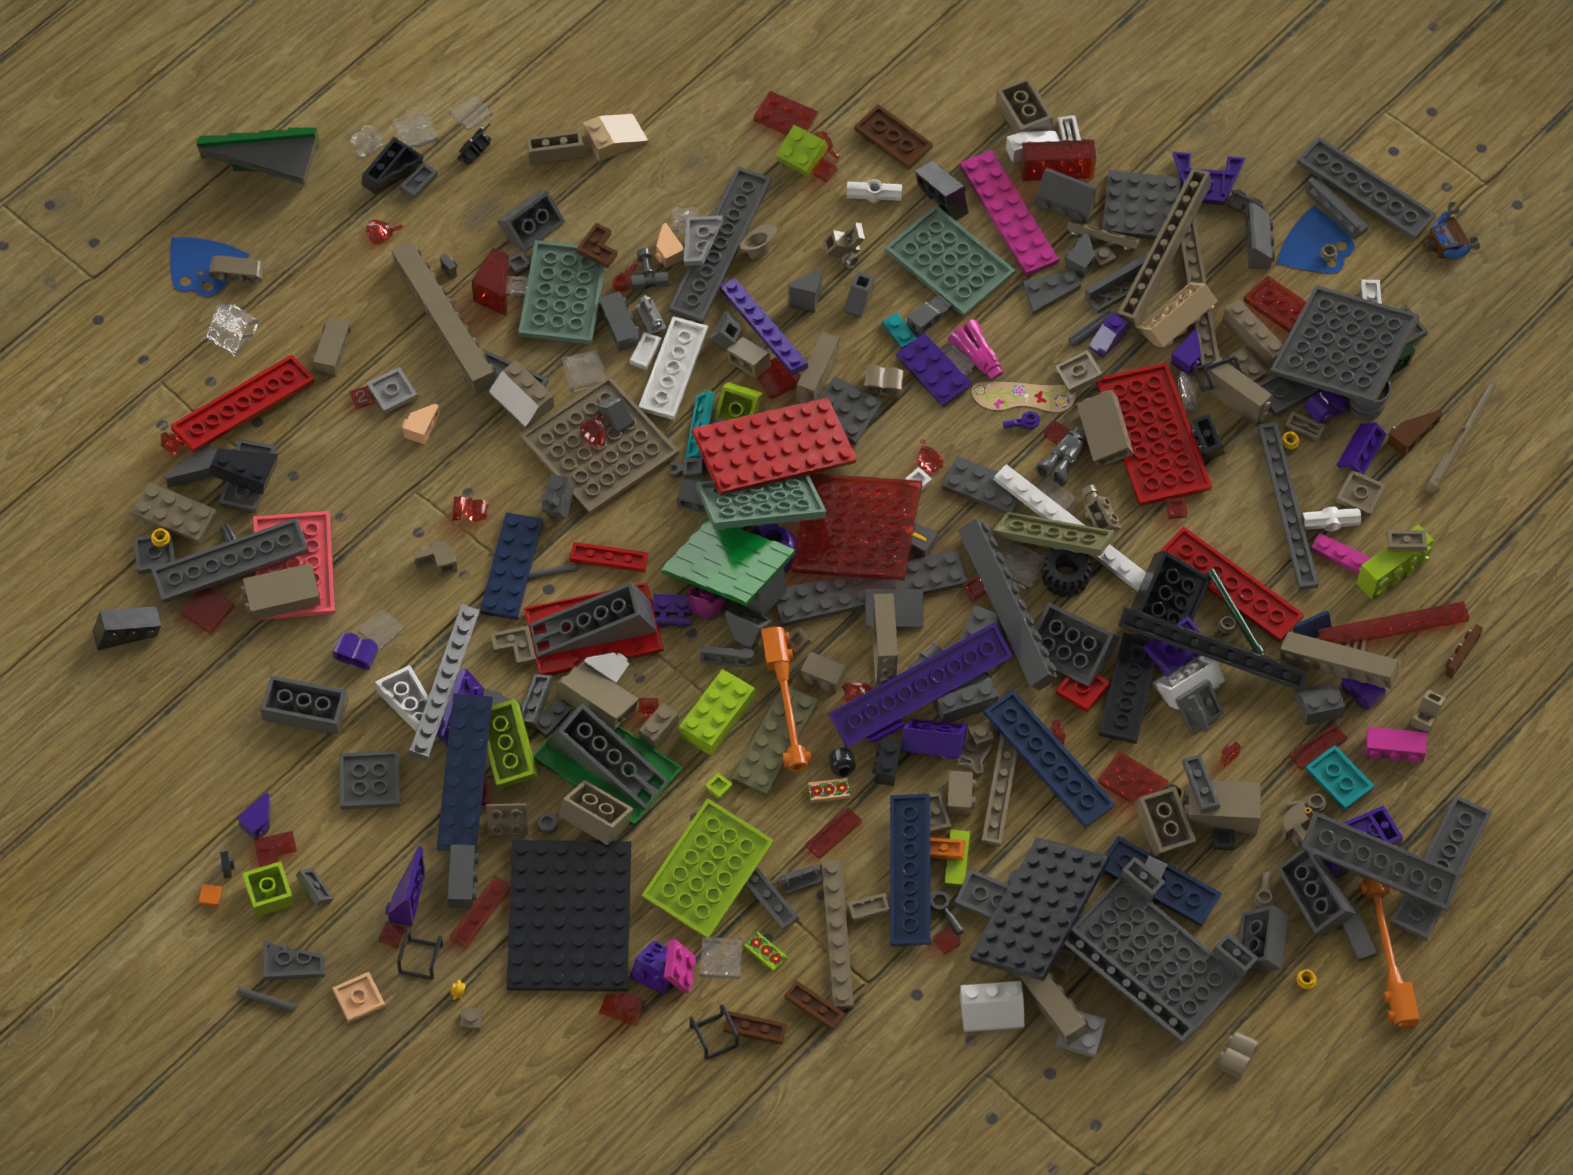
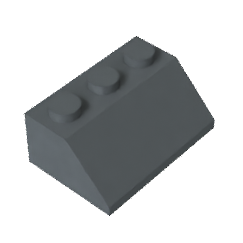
M1046 168L1036 194L1035 205L1042 209L1053 211L1060 216L1071 218L1076 222L1086 224L1094 208L1097 187Z
M537 190L496 220L505 236L522 252L534 245L535 240H541L565 222L549 192L544 190Z
M1249 202L1245 222L1248 269H1270L1271 262L1275 261V251H1272L1271 246H1274V235L1270 233L1273 230V220L1269 219L1267 211L1253 202Z
M975 605L959 641L994 622L1004 641L1007 635L998 616L994 612ZM992 668L984 672V674L989 676Z
M982 673L933 700V703L941 721L952 722L983 712L998 701V694L991 679Z
M1274 905L1242 913L1238 942L1258 957V960L1250 969L1252 971L1267 973L1282 969L1288 915Z

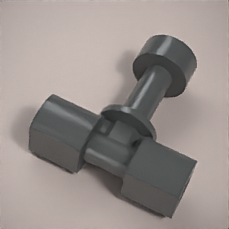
M649 248L639 249L637 251V258L639 262H642L644 271L641 272V275L630 277L632 290L645 289V285L655 284V287L668 286V273H655L650 267L649 261L652 259L651 250Z

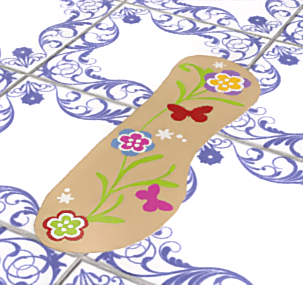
M985 381L975 384L971 392L979 405L992 410H1006L1016 406H1027L1045 411L1062 412L1070 408L1076 398V392L1070 394L1065 385H1035L1015 382Z

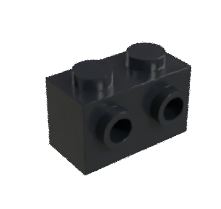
M1210 414L1192 420L1195 427L1192 429L1196 440L1200 439L1201 442L1198 445L1201 455H1206L1208 461L1224 455V448Z
M883 738L882 744L877 746L876 756L879 759L878 762H874L872 773L875 774V783L894 787L901 756V741Z

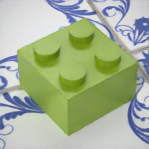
M793 125L778 150L776 157L780 163L810 178L828 146L825 140Z
M281 861L242 873L255 917L294 906L292 893Z

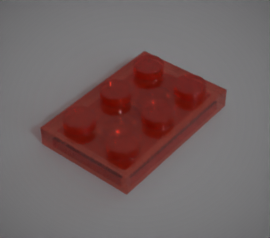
M769 91L753 116V121L785 135H788L793 125L808 132L818 116V111Z
M1119 751L1101 774L1097 783L1134 805L1139 797L1164 790L1169 781Z

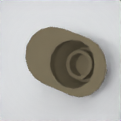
M764 224L757 227L740 243V248L746 250L753 261L766 255L770 251V240L777 233L776 225Z

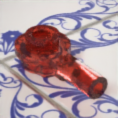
M631 262L624 273L615 276L612 281V287L616 291L624 292L630 288L629 278L637 268V264Z

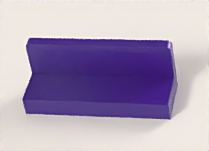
M1377 422L1361 423L1337 463L1339 468L1349 467L1351 470L1364 475L1387 435Z

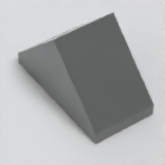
M611 396L597 405L599 411L618 433L634 424L623 399Z

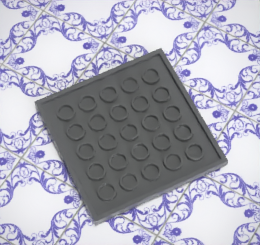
M1316 285L1272 365L1270 372L1272 375L1375 405L1419 321V315Z

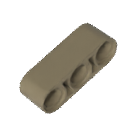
M216 255L211 258L209 276L216 280L258 284L262 282L265 264L256 259Z

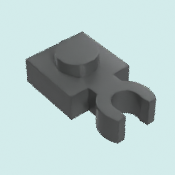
M702 457L683 459V464L678 462L670 463L672 469H677L670 472L672 478H678L681 475L685 479L703 477Z

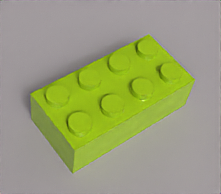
M1418 524L1417 526H1415V527H1414L1413 529H1411V530H1424V529ZM1426 532V551H1387L1386 547L1361 565L1357 585L1371 599L1377 595L1382 596L1391 585H1397L1401 578L1405 575H1411L1416 567L1419 565L1423 566L1429 561L1434 539Z
M722 669L680 724L679 737L712 756L755 699V688Z
M514 699L492 706L488 755L496 785L501 789L539 777L520 706Z

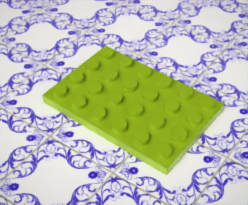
M707 798L643 892L642 898L709 940L774 843V840Z

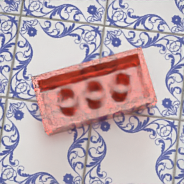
M1095 140L1022 142L1020 156L1021 181L1042 180L1046 168L1074 179L1094 178L1096 165Z

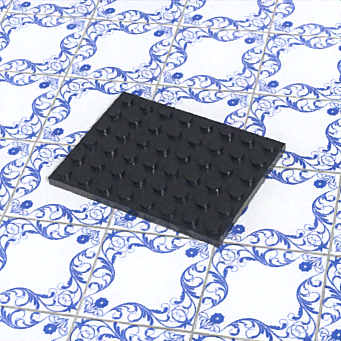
M512 840L507 990L628 992L631 841H611L606 845L601 841Z

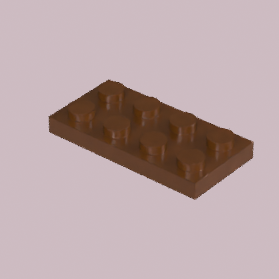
M879 104L854 127L856 132L909 170L933 148L932 142Z

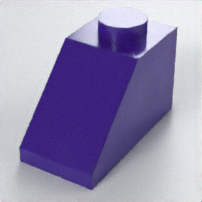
M1113 313L1101 325L1089 348L1104 358L1125 337L1128 322L1116 313Z
M1196 330L1172 353L1170 363L1188 376L1194 371L1195 367L1201 365V350Z
M267 792L237 817L239 826L255 841L259 837L265 836L270 828L271 801Z

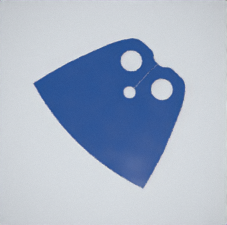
M1314 205L1297 221L1289 232L1281 248L1277 264L1308 271L1337 273L1344 266V258L1351 255L1355 245L1351 238L1330 217ZM1338 242H1345L1348 246L1346 250L1340 251L1337 249V265L1335 267L1327 266L1325 259L1320 256L1322 246L1332 244L1336 247Z
M171 237L170 266L173 286L179 291H196L202 296H213L229 281L216 280L209 276L211 258L216 255L248 258L250 254L212 240ZM203 270L204 274L199 276L197 272ZM182 277H190L191 283L188 286L181 285L180 279ZM205 281H210L213 283V288L205 291L202 289V284Z

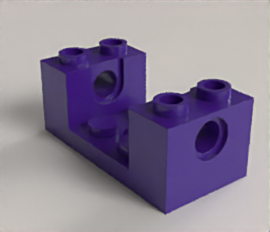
M1384 805L1344 822L1348 826L1398 847L1401 846L1403 836ZM1325 860L1335 879L1347 874L1348 869Z

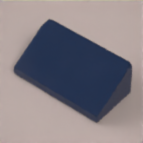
M1324 611L1295 624L1293 633L1317 638L1331 632L1332 625L1329 611Z

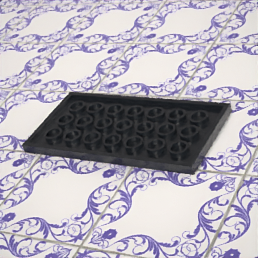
M1036 837L971 953V961L1044 981L1109 863V856Z

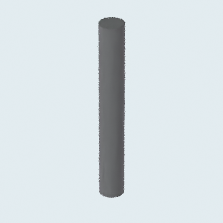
M573 563L532 571L529 573L528 580L577 571V565Z
M242 987L237 989V995L294 1012L296 1009V1004Z

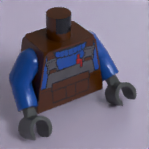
M1452 201L1448 204V211H1445L1430 228L1429 241L1423 242V249L1426 253L1435 250L1437 256L1441 259L1458 260L1471 252V249L1478 250L1480 248V243L1476 242L1478 238L1471 236L1468 239L1455 216L1451 217L1452 214L1455 215L1460 212L1458 206L1452 210V207L1456 204Z

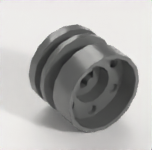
M1387 380L1375 405L1347 397L1349 400L1347 405L1349 411L1356 417L1366 420L1380 416L1391 393L1390 381Z

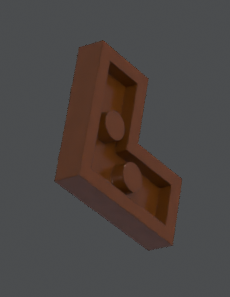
M598 223L593 225L576 249L578 254L606 268H609L618 256L616 250L604 245L611 236V230Z

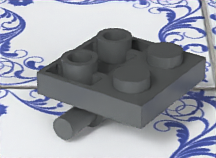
M1207 679L1175 699L1187 727L1192 733L1200 729L1203 732L1210 729L1208 724L1225 714L1210 680Z

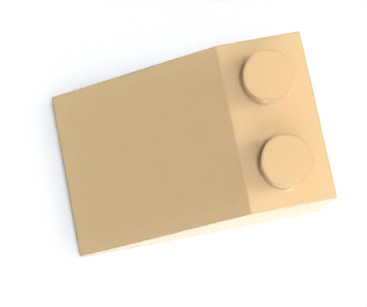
M633 114L598 116L583 122V135L599 162L648 143Z

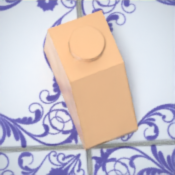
M664 223L657 241L655 257L660 264L662 263L665 268H668L684 260V247L669 226Z
M433 404L410 413L408 419H405L402 424L404 438L426 444L440 415L439 405Z

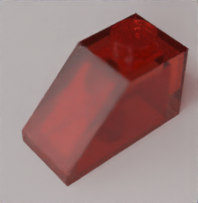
M627 993L606 994L599 1013L637 1026L644 1011V999Z

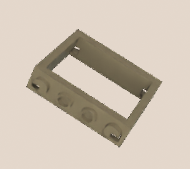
M874 594L871 634L875 687L897 676L898 647L893 594Z

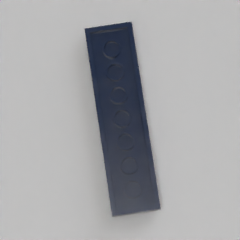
M1014 690L984 710L983 715L1084 828L1114 808L1115 803Z
M453 693L437 850L451 851V845H475V852L477 853L493 697Z
M929 793L890 795L891 947L931 945V827Z

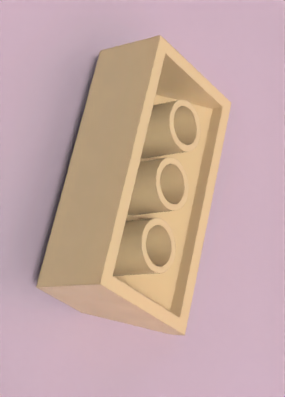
M1190 282L1141 323L1137 330L1155 346L1168 347L1173 343V339L1176 336L1185 333L1186 328L1190 324L1198 322L1200 316L1214 308L1213 305L1218 301L1206 284Z

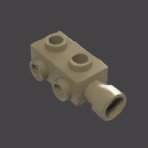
M1095 485L1084 487L1081 492L1084 499L1088 501L1084 506L1086 518L1092 521L1094 527L1112 530L1115 535L1121 529L1117 515L1111 508L1110 500L1107 497L1099 496Z

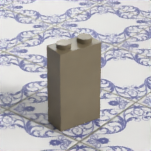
M824 332L821 333L808 360V368L803 371L797 383L796 404L820 398L838 360L839 337Z
M1218 357L1213 363L1221 361L1223 359ZM1227 362L1207 369L1213 385L1212 390H1207L1209 393L1255 426L1268 418L1272 394ZM1206 377L1204 387L1209 386Z
M1112 390L1103 391L1097 396L1086 398L1082 402L1077 403L1093 461L1099 468L1134 455L1118 397Z
M311 563L243 579L242 595L243 598L247 597L248 599L245 607L247 614H251L253 621L321 605Z
M584 662L578 667H573L566 677L563 676L558 682V696L576 708L583 703L613 731L636 711L639 700L637 697Z

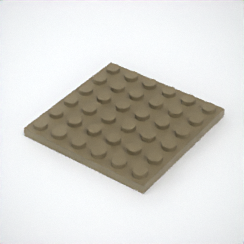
M610 376L520 435L523 443L552 475L569 477L575 483L572 497L588 515H591L679 455V450ZM611 396L623 399L634 422L633 425L619 433L597 408L599 403Z

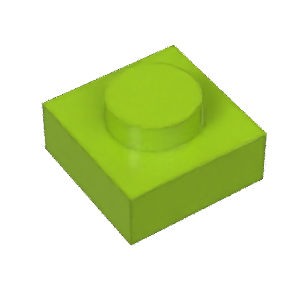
M717 773L705 785V789L718 800L733 787V784L720 773Z

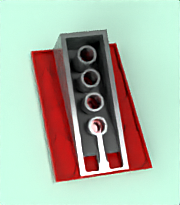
M632 582L608 591L524 608L540 675L552 676L571 671L573 667H578L584 662L587 657L610 653L617 655L620 653L627 659L664 651L659 627L655 620L656 615L653 611L649 588L646 583L634 585Z

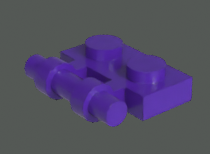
M654 594L653 611L655 614H660V617H655L660 627H666V625H675L677 628L691 626V618H684V615L691 616L692 614L688 595ZM666 615H678V618H667Z

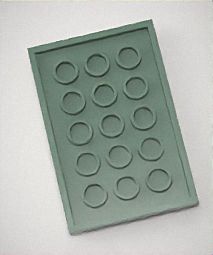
M937 205L885 247L887 254L935 294L943 296L952 304V308L963 317L967 316L1015 274L1014 268Z
M535 240L519 326V336L592 345L605 267L578 254L576 249L579 245Z
M809 474L719 495L713 481L696 482L697 492L714 529L723 530L733 527L742 528L751 525L761 526L770 523L780 524L789 521L798 522L800 520L826 518L825 507Z

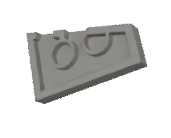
M723 215L686 217L685 266L704 264L724 220Z

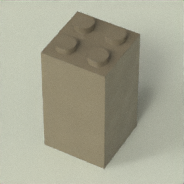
M1211 780L1220 803V809L1204 813L1200 812L1190 783H1188V786H1184L1182 805L1193 832L1214 833V828L1234 829L1235 835H1257L1261 819L1260 783Z

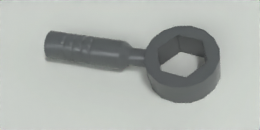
M943 891L934 892L931 895V908L936 912H944L946 919L957 935H961L964 932L963 928L953 913L948 910L950 904L949 896ZM936 898H944L945 904L943 906L936 905L934 900Z

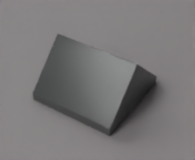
M821 269L788 284L789 307L815 313L822 292Z

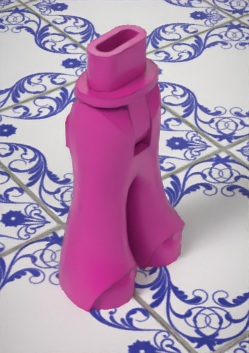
M977 320L967 322L964 325V329L960 326L949 335L948 342L952 346L961 349L985 376L988 375L991 380H994L1003 374L1000 368L1001 364L998 362L996 354L986 342Z

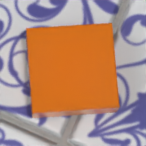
M202 884L199 905L219 907L223 891L222 886Z

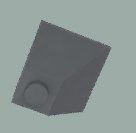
M738 604L725 612L734 640L740 642L739 644L745 648H752L758 645L762 639L761 629L769 628L773 620L765 616L763 618L742 604Z

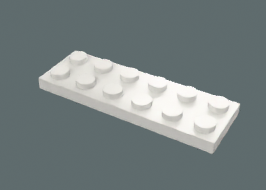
M672 317L639 404V408L643 412L675 420L708 332L707 325Z

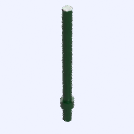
M1214 568L1207 572L1251 645V651L1265 655L1264 648L1258 644Z

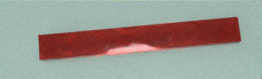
M1463 601L1318 629L1317 635L1320 640L1344 646L1347 643L1354 644V642L1358 641L1359 643L1362 640L1370 641L1468 622L1470 617Z

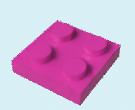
M676 939L669 940L664 978L682 993H690L691 985L693 984V968L696 963L695 955Z

